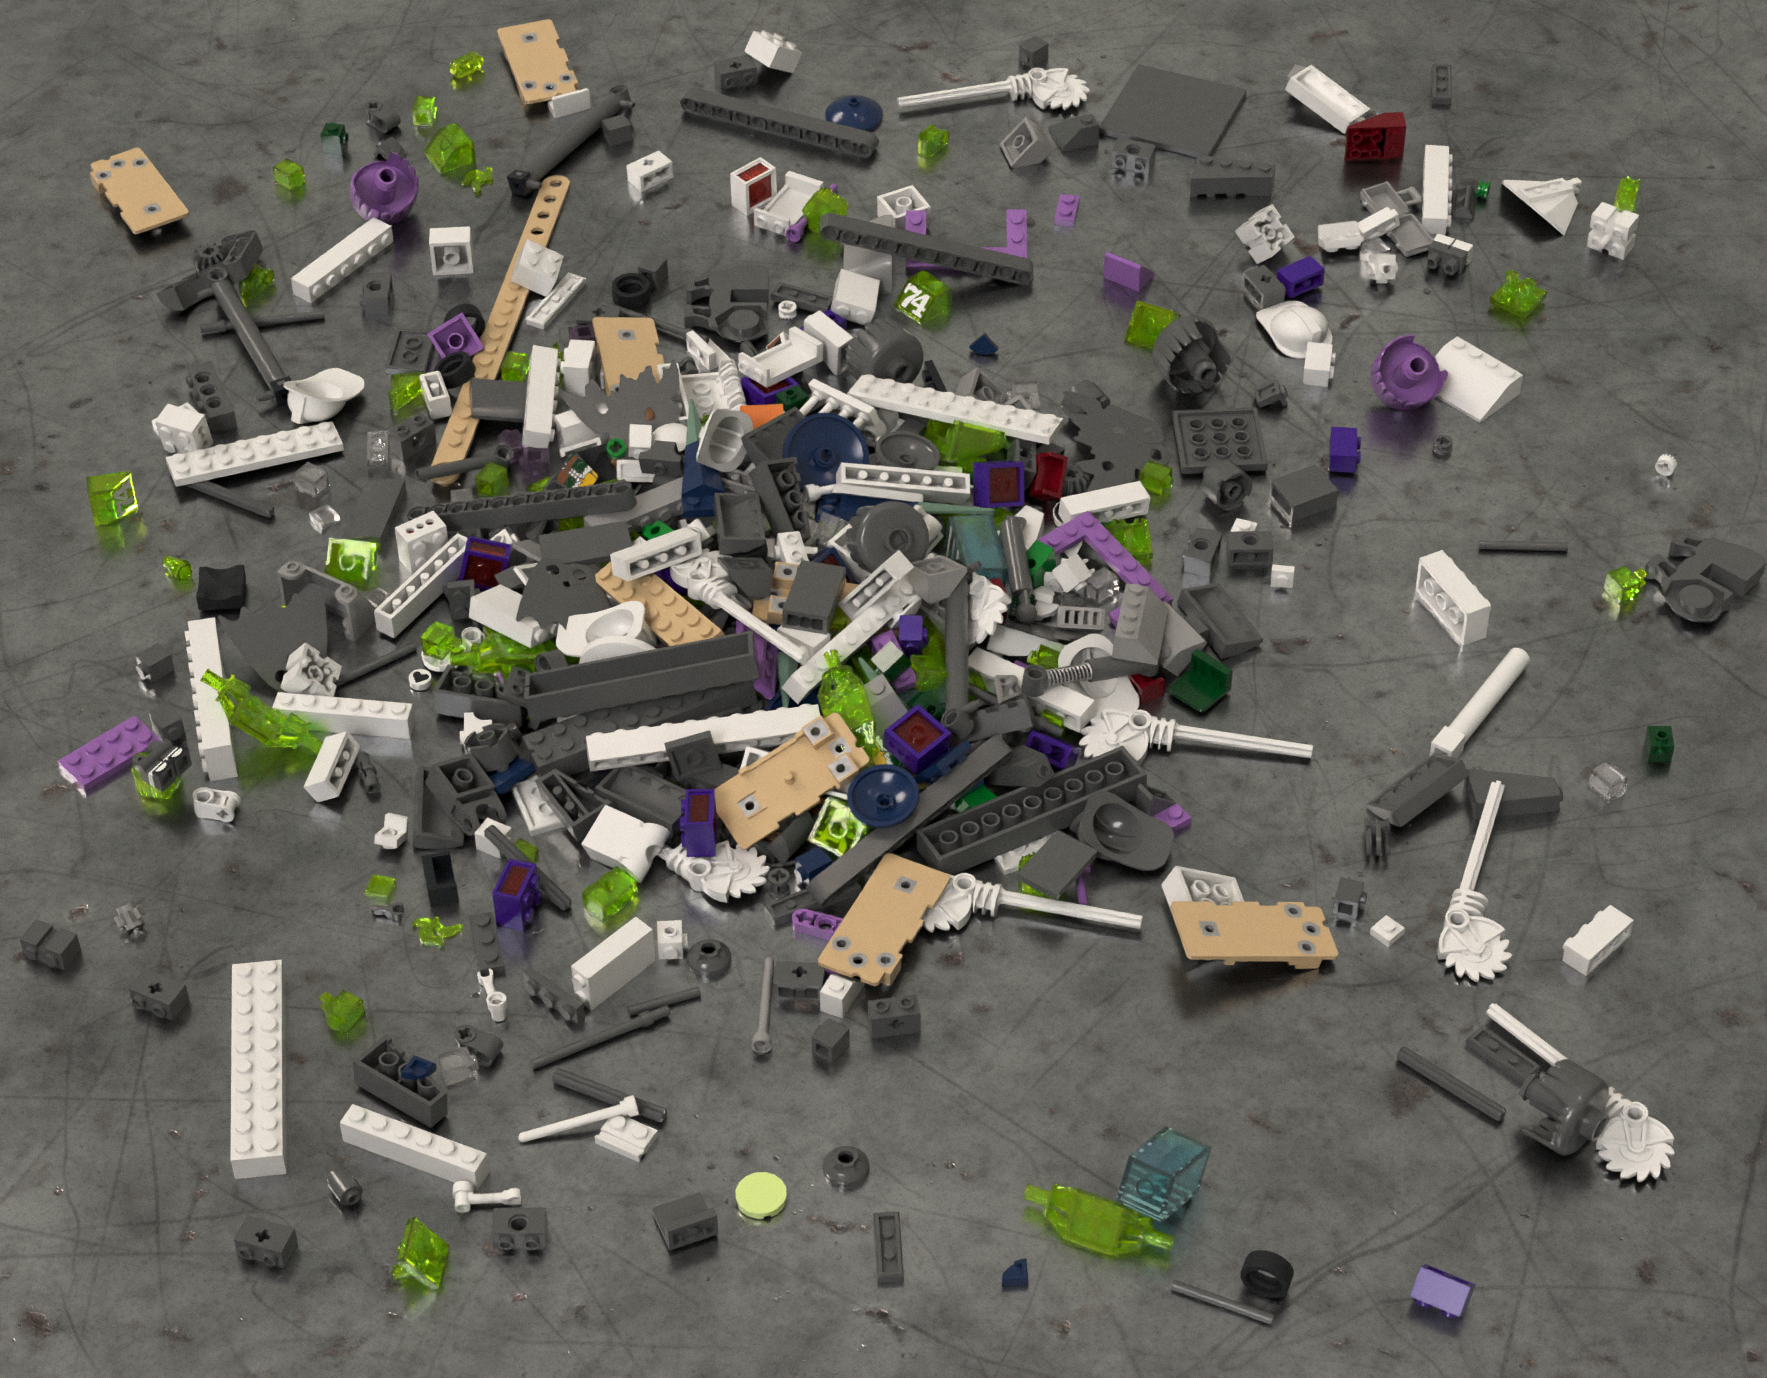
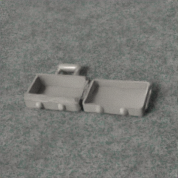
M1385 181L1384 183L1362 189L1360 200L1371 215L1386 207H1389L1390 210L1395 209L1398 213L1400 226L1387 232L1386 235L1393 240L1396 248L1400 249L1405 257L1429 250V246L1434 239L1414 214L1410 213L1408 208L1410 205L1423 201L1422 196L1415 187L1410 186L1396 192L1389 182ZM1409 193L1413 199L1404 202L1400 196Z

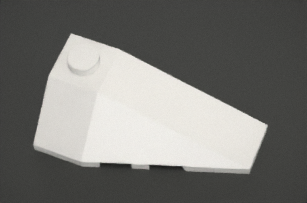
M997 624L993 635H989L986 649L991 650L990 653L1003 658V655H1052L1056 651L1061 652L1066 645Z

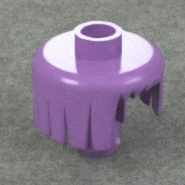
M392 152L386 161L370 162L352 175L349 187L351 204L358 215L366 221L375 217L389 225L398 223L410 214L415 205L419 190V179L416 176L415 168L410 166L409 161L406 158L401 160L398 153Z
M1412 334L1399 336L1381 349L1374 358L1370 371L1372 388L1377 397L1387 406L1401 411L1416 410L1428 404L1441 392L1448 377V371H1440L1435 356L1424 346L1413 342L1415 336Z

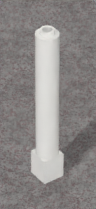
M1512 648L1449 727L1444 726L1431 742L1430 756L1434 753L1456 759L1463 752L1464 744L1529 664L1530 658L1526 651L1520 648Z

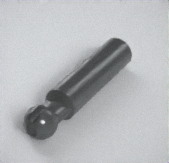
M1008 519L1001 522L999 528L1011 595L1014 598H1018L1019 606L1015 611V616L1020 623L1030 624L1037 617V610L1030 603L1029 596L1034 591L1022 525L1018 519Z

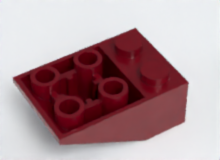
M1403 112L1382 113L1347 126L1344 160L1403 158L1406 135V122Z

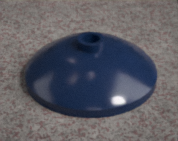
M848 95L833 101L826 109L825 118L826 121L871 131L882 122L883 110L876 101L869 97Z
M882 764L865 769L853 779L848 789L847 800L851 813L858 821L874 828H889L901 824L914 813L919 802V789L916 780L908 771L895 765Z

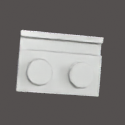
M621 1114L611 1117L606 1121L599 1135L595 1136V1143L636 1162H640L641 1156L646 1154L657 1139L658 1130Z

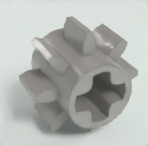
M133 901L116 909L119 915L114 917V920L118 927L125 926L128 931L144 923L141 917L146 915L141 904L135 906Z

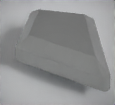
M996 675L994 677L997 699L1000 705L1023 694L1017 683L1018 678L1015 675Z

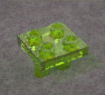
M1508 270L1505 273V283L1490 296V303L1526 318L1546 298L1547 291L1536 287L1537 281L1535 279L1533 281L1532 278L1520 280L1518 279L1519 273L1517 271L1514 273V270Z
M1136 518L1130 524H1126L1123 519H1119V524H1117V519H1113L1111 524L1105 525V528L1136 560L1153 559L1149 523L1145 518H1141V523H1139V518Z
M410 1218L407 1220L402 1243L397 1248L398 1259L396 1263L398 1264L392 1267V1276L396 1281L414 1276L428 1289H437L440 1285L449 1244L418 1218Z

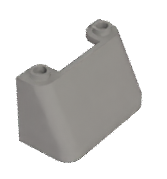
M883 215L868 221L893 227L892 215ZM840 243V247H844V270L880 280L878 293H892V255Z
M296 561L286 563L277 571L283 607L290 604L294 593H297L306 601H312L317 596L319 589H322L325 609L345 618L343 620V627L346 628L345 636L347 639L355 642L375 622V607L354 586Z

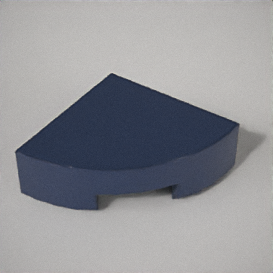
M986 333L969 346L972 351L982 355L992 354L999 349Z
M414 1055L401 1071V1076L411 1080L428 1077L436 1071V1063Z
M1026 1258L1015 1261L1013 1265L1004 1271L1002 1287L1028 1286Z

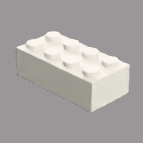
M1443 550L1419 558L1415 590L1462 646L1486 638L1491 611L1490 602L1480 594L1477 587L1467 579L1465 573L1460 571L1452 558L1448 557Z

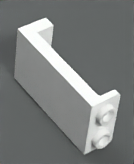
M788 171L785 175V186L763 210L758 208L754 210V226L786 236V230L791 225L798 224L823 195V182Z
M794 326L789 329V340L754 357H750L743 352L739 353V371L767 388L823 361V343Z

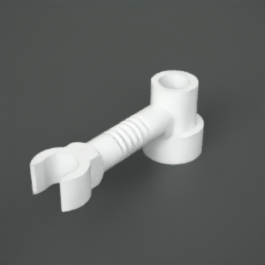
M490 968V975L487 977H482L478 971V982L486 990L487 1007L491 1011L492 1019L497 1022L503 1021L506 1018V995L496 991L493 984V971Z
M458 1181L453 1184V1197L455 1198V1210L457 1212L465 1213L470 1211L471 1204L503 1203L511 1206L521 1205L520 1189L518 1188L494 1194H473L474 1186L471 1182Z

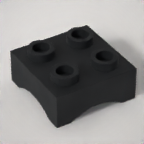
M605 444L576 452L598 475V479L593 485L617 481L608 459ZM566 455L561 458L562 463L569 455Z
M235 565L227 569L199 567V585L196 594L198 609L242 608L244 606L246 585L244 565Z

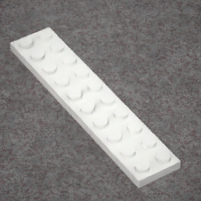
M869 374L862 375L847 393V395L870 406L1047 445L1051 443L1063 426V418L1056 417L1053 414H1041L1030 409H1018L1012 405L995 404L993 401L977 400L971 396L963 397L952 392H940L929 387H917L911 383H899L892 379L876 378Z

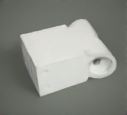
M605 805L582 842V846L591 859L624 873L627 872L634 880L641 883L651 867L653 858L659 853L668 839L670 831L658 824L643 823L637 818Z

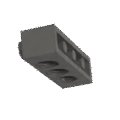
M212 361L187 367L189 376L185 378L188 388H192L191 393L194 401H198L199 413H204L212 433L236 428L237 423L234 409Z

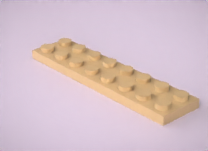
M609 562L595 574L596 582L602 590L618 604L629 601L641 602L645 607V622L654 635L667 646L725 636L719 627L654 573L628 582L613 575L612 564Z

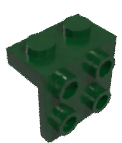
M1196 649L1191 653L1190 670L1169 687V693L1197 711L1205 712L1231 690L1233 670L1210 655Z

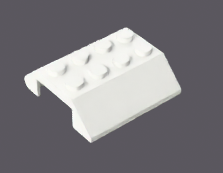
M719 359V372L681 375L678 363H676L679 372L680 390L676 396L670 397V399L679 405L678 424H683L686 427L688 425L690 399L694 401L702 426H705L714 409L740 411V406H747L734 359ZM670 364L657 365L660 380L662 379L663 369H669Z

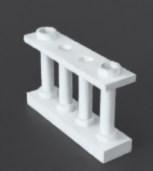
M813 379L808 384L812 391V397L799 410L806 416L818 402H824L826 405L819 413H830L833 409L841 410L840 416L845 418L853 416L857 418L853 424L858 429L867 423L876 427L880 422L874 407L816 379Z

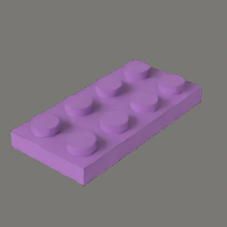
M134 715L58 760V765L64 773L86 792L131 765L136 755L146 756L148 754V745L153 740L161 742V739Z

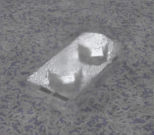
M389 431L367 432V467L389 465V440L387 433Z

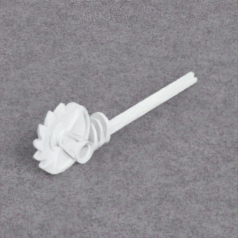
M1033 68L1023 75L1008 76L1006 81L899 97L897 102L898 108H906L1009 92L1013 101H1017L1018 95L1021 100H1024L1025 94L1029 99L1032 95L1034 102L1043 110L1049 105L1051 109L1062 106L1063 110H1066L1071 105L1078 107L1080 100L1086 101V94L1090 90L1085 86L1086 81L1078 79L1077 75H1068L1067 68L1049 70Z
M709 548L702 549V555L670 566L672 580L676 584L687 588L688 596L691 599L702 600L713 609L722 608L798 663L806 664V660L810 658L808 653L730 599L731 595L738 591L736 586L731 584L734 582L732 578L717 562V557L732 556L719 554V551L710 552Z
M975 572L972 573L973 582L968 585V646L975 641L980 644L988 634L992 636L996 625L1003 623L1002 613L1008 610L1007 605L1012 602L1009 595L1000 587L993 585L985 576H980Z
M1118 709L1102 710L1101 719H1090L1092 726L1081 730V733L1086 736L1079 742L1080 747H1086L1084 752L1085 759L1094 758L1124 746L1139 765H1141L1147 755L1148 743H1150V749H1152L1154 743L1158 744V750L1161 749L1162 745H1167V751L1171 752L1172 742L1176 738L1310 759L1313 745L1183 726L1177 724L1175 719L1166 722V718H1161L1160 721L1157 717L1150 716L1144 710H1135L1129 713Z
M1498 780L1496 783L1491 782L1461 885L1452 894V900L1445 915L1443 931L1437 948L1438 960L1446 959V968L1455 966L1458 977L1461 978L1466 973L1475 982H1478L1479 975L1487 979H1494L1495 974L1493 972L1506 971L1507 967L1503 963L1512 957L1511 953L1505 952L1509 946V940L1500 941L1504 937L1505 929L1495 921L1483 917L1486 912L1485 908L1488 906L1487 897L1474 891L1505 789V785H1502L1501 781Z
M728 840L716 844V857H687L686 847L682 848V843L675 849L664 844L657 856L666 861L668 869L675 871L676 874L689 881L690 887L698 892L704 891L711 898L727 903L729 895L741 898V892L755 893L756 886L767 882L764 876L770 871L769 866H764L766 855L757 857L755 847L747 851L742 850L737 844L736 849H733L729 846Z
M960 873L956 876L950 875V882L934 908H928L921 918L924 920L923 926L929 932H934V927L948 931L950 930L949 924L960 930L968 922L972 907L973 913L982 908V915H985L987 910H991V917H995L999 905L1007 904L1141 929L1143 920L1141 915L1006 891L1003 889L1002 884H995V886H992L991 882L982 884V881L976 880L969 873Z
M1492 1003L1486 1011V1015L1552 1066H1556L1555 1063L1557 1061L1567 1059L1499 1005ZM1609 1087L1608 1102L1604 1113L1609 1115V1120L1603 1133L1597 1139L1596 1149L1600 1150L1598 1155L1603 1160L1609 1162L1606 1165V1169L1621 1172V1179H1628L1637 1175V1181L1642 1182L1648 1177L1649 1173L1653 1178L1658 1179L1661 1167L1670 1169V1161L1667 1156H1674L1675 1154L1671 1148L1674 1141L1672 1133L1664 1124L1648 1116V1110L1645 1105L1640 1102H1631L1629 1099H1624V1095L1616 1093L1615 1088Z

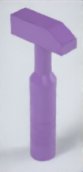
M1089 865L1083 873H1090L1091 866ZM1081 874L1075 882L1078 904L1088 906L1085 880Z

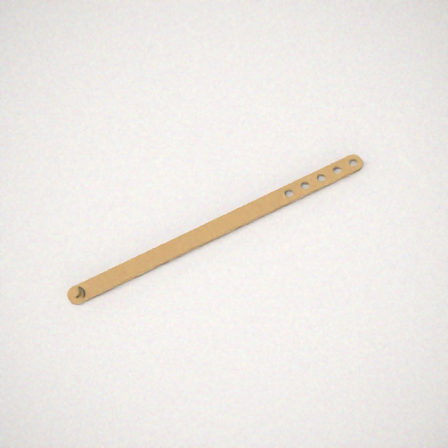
M549 176L542 182V187L538 192L480 341L484 348L475 353L472 360L476 370L471 378L497 379L530 293L529 289L510 281L518 254L527 239L547 248L570 188V181L565 176ZM554 183H560V184H562L561 186H558V187H552V186H551V185L554 184ZM547 199H554V200H555V201L552 202V203H547V202H545V200H547ZM541 215H548V216H549L548 218H545V219L538 218V217L541 216ZM535 231H542V232H543V233L540 234V235H534V234H532V233L535 232ZM471 378L461 388L431 466L463 460L467 457L481 419L471 418L469 398ZM460 473L430 480L443 487H447L459 478Z

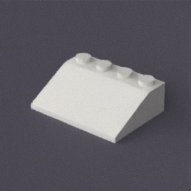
M1458 336L1444 345L1435 356L1440 371H1448V377L1444 383L1445 386L1436 397L1479 423L1520 394L1523 374Z
M1175 866L1161 884L1169 907L1174 901H1211L1214 905H1231V902H1244L1235 877ZM1205 928L1206 931L1212 932V930Z

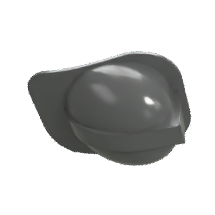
M1099 791L1092 794L1087 800L1084 811L1072 820L1070 830L1077 833L1080 842L1098 851L1097 858L1116 861L1143 871L1156 870L1162 867L1167 861L1174 840V832L1168 824L1142 812L1119 796L1107 791Z

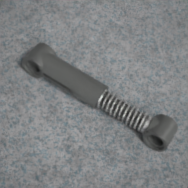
M1160 649L1157 665L1115 659L1112 656L1089 659L1084 664L1051 668L1050 670H1046L1039 665H1029L1024 669L1021 690L1027 696L1038 697L1050 686L1053 687L1058 684L1061 686V684L1065 685V683L1069 684V682L1071 684L1084 680L1096 682L1136 674L1147 677L1155 676L1159 671L1162 651Z

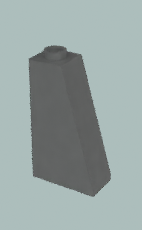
M1011 741L1008 745L1014 751L1012 756L985 779L988 785L1039 787L1055 774L1045 754L1016 741Z
M1467 769L1469 776L1465 778L1464 787L1475 820L1481 818L1491 782L1496 783L1497 780L1501 781L1502 785H1505L1496 818L1558 811L1560 801H1563L1562 788L1558 787L1555 778Z

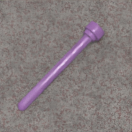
M831 184L798 224H793L786 230V237L790 241L798 242L801 239L803 229L838 189L837 184Z

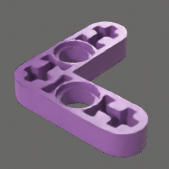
M798 909L792 914V927L795 931L829 941L843 921V918L808 909ZM822 924H829L832 927L830 929L823 930L819 926ZM825 968L827 980L831 974H840Z

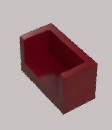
M1054 452L1036 454V475L1031 482L1029 496L1046 502L1061 499L1068 457Z
M1141 674L1128 676L1138 694L1140 705L1164 696L1165 680L1162 677L1154 680L1151 676L1147 677Z

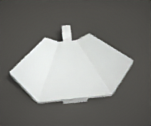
M1563 178L1550 181H1502L1501 184L1540 214L1563 236L1565 235L1578 205L1574 194H1578L1580 191L1575 187L1582 184L1580 179L1573 178L1565 181Z

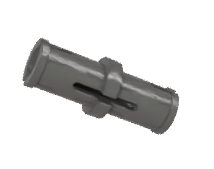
M364 751L359 752L354 760L359 769L358 776L363 780L366 791L369 794H375L381 789V785L376 777L377 770L371 764L368 753Z

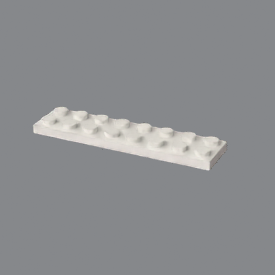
M331 421L321 422L308 427L303 426L289 431H280L271 435H261L248 440H238L234 443L219 444L211 448L196 449L183 454L177 453L166 457V462L175 486L178 487L343 451L344 448L335 425Z

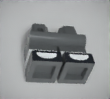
M167 738L162 743L153 740L147 747L149 755L145 757L138 754L132 760L133 767L140 772L142 781L161 792L192 765L189 749L182 745L177 748Z

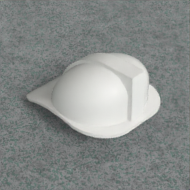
M1286 301L1256 313V319L1269 333L1276 347L1288 357L1295 359L1306 358L1308 342L1332 343V333L1328 327L1326 317L1319 310L1309 307L1303 302Z
M331 368L307 379L285 382L284 388L289 390L287 402L292 412L291 421L304 424L321 422L334 417L342 410L346 401L351 400L363 391V378L340 368Z
M714 409L705 426L701 427L698 436L700 441L696 461L721 472H730L736 469L742 463L746 454L741 438L753 431L751 418L741 411Z
M629 601L603 611L569 616L566 630L559 624L556 646L567 656L581 657L583 649L589 643L602 637L626 636L644 641L651 646H656L657 638L644 620V605L638 601Z
M1100 634L1086 635L1063 647L1059 654L1058 667L1084 664L1089 659L1112 656L1113 644L1109 639ZM1128 676L1096 682H1089L1088 680L1077 681L1072 684L1069 682V684L1065 683L1064 685L1095 700L1094 717L1092 719H1101L1102 710L1118 709L1132 713L1139 707L1138 694Z

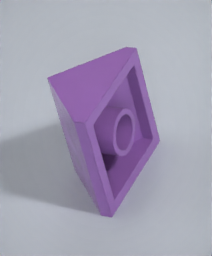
M1109 252L1105 253L1104 278L1139 292L1155 274V272Z
M463 313L458 314L427 334L442 359L458 351L467 352L470 357L484 348Z

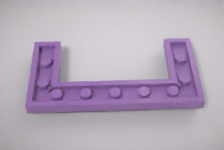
M1027 209L1006 210L1007 247L980 248L1027 258ZM906 210L907 231L926 235V210ZM906 258V270L951 269Z
M1089 511L1038 539V541L1054 548L1055 556L1085 540L1125 583L1147 586L1162 602H1167L1170 605L1173 602L1172 596ZM1121 606L1108 614L1107 619L1115 627H1117Z

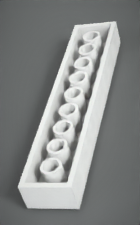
M282 959L232 964L231 1165L235 1179L286 1174L285 974Z

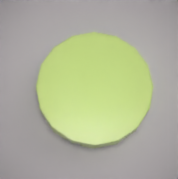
M757 1172L744 1177L736 1188L738 1208L748 1217L755 1219H764V1216L771 1215L772 1217L777 1215L784 1209L787 1202L784 1182L776 1175L767 1172Z

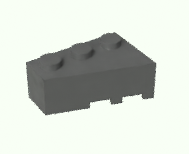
M553 769L535 781L541 797L577 842L587 836L605 805L614 808L611 801L608 799L604 800L591 789L587 790L579 785L577 781L557 769Z

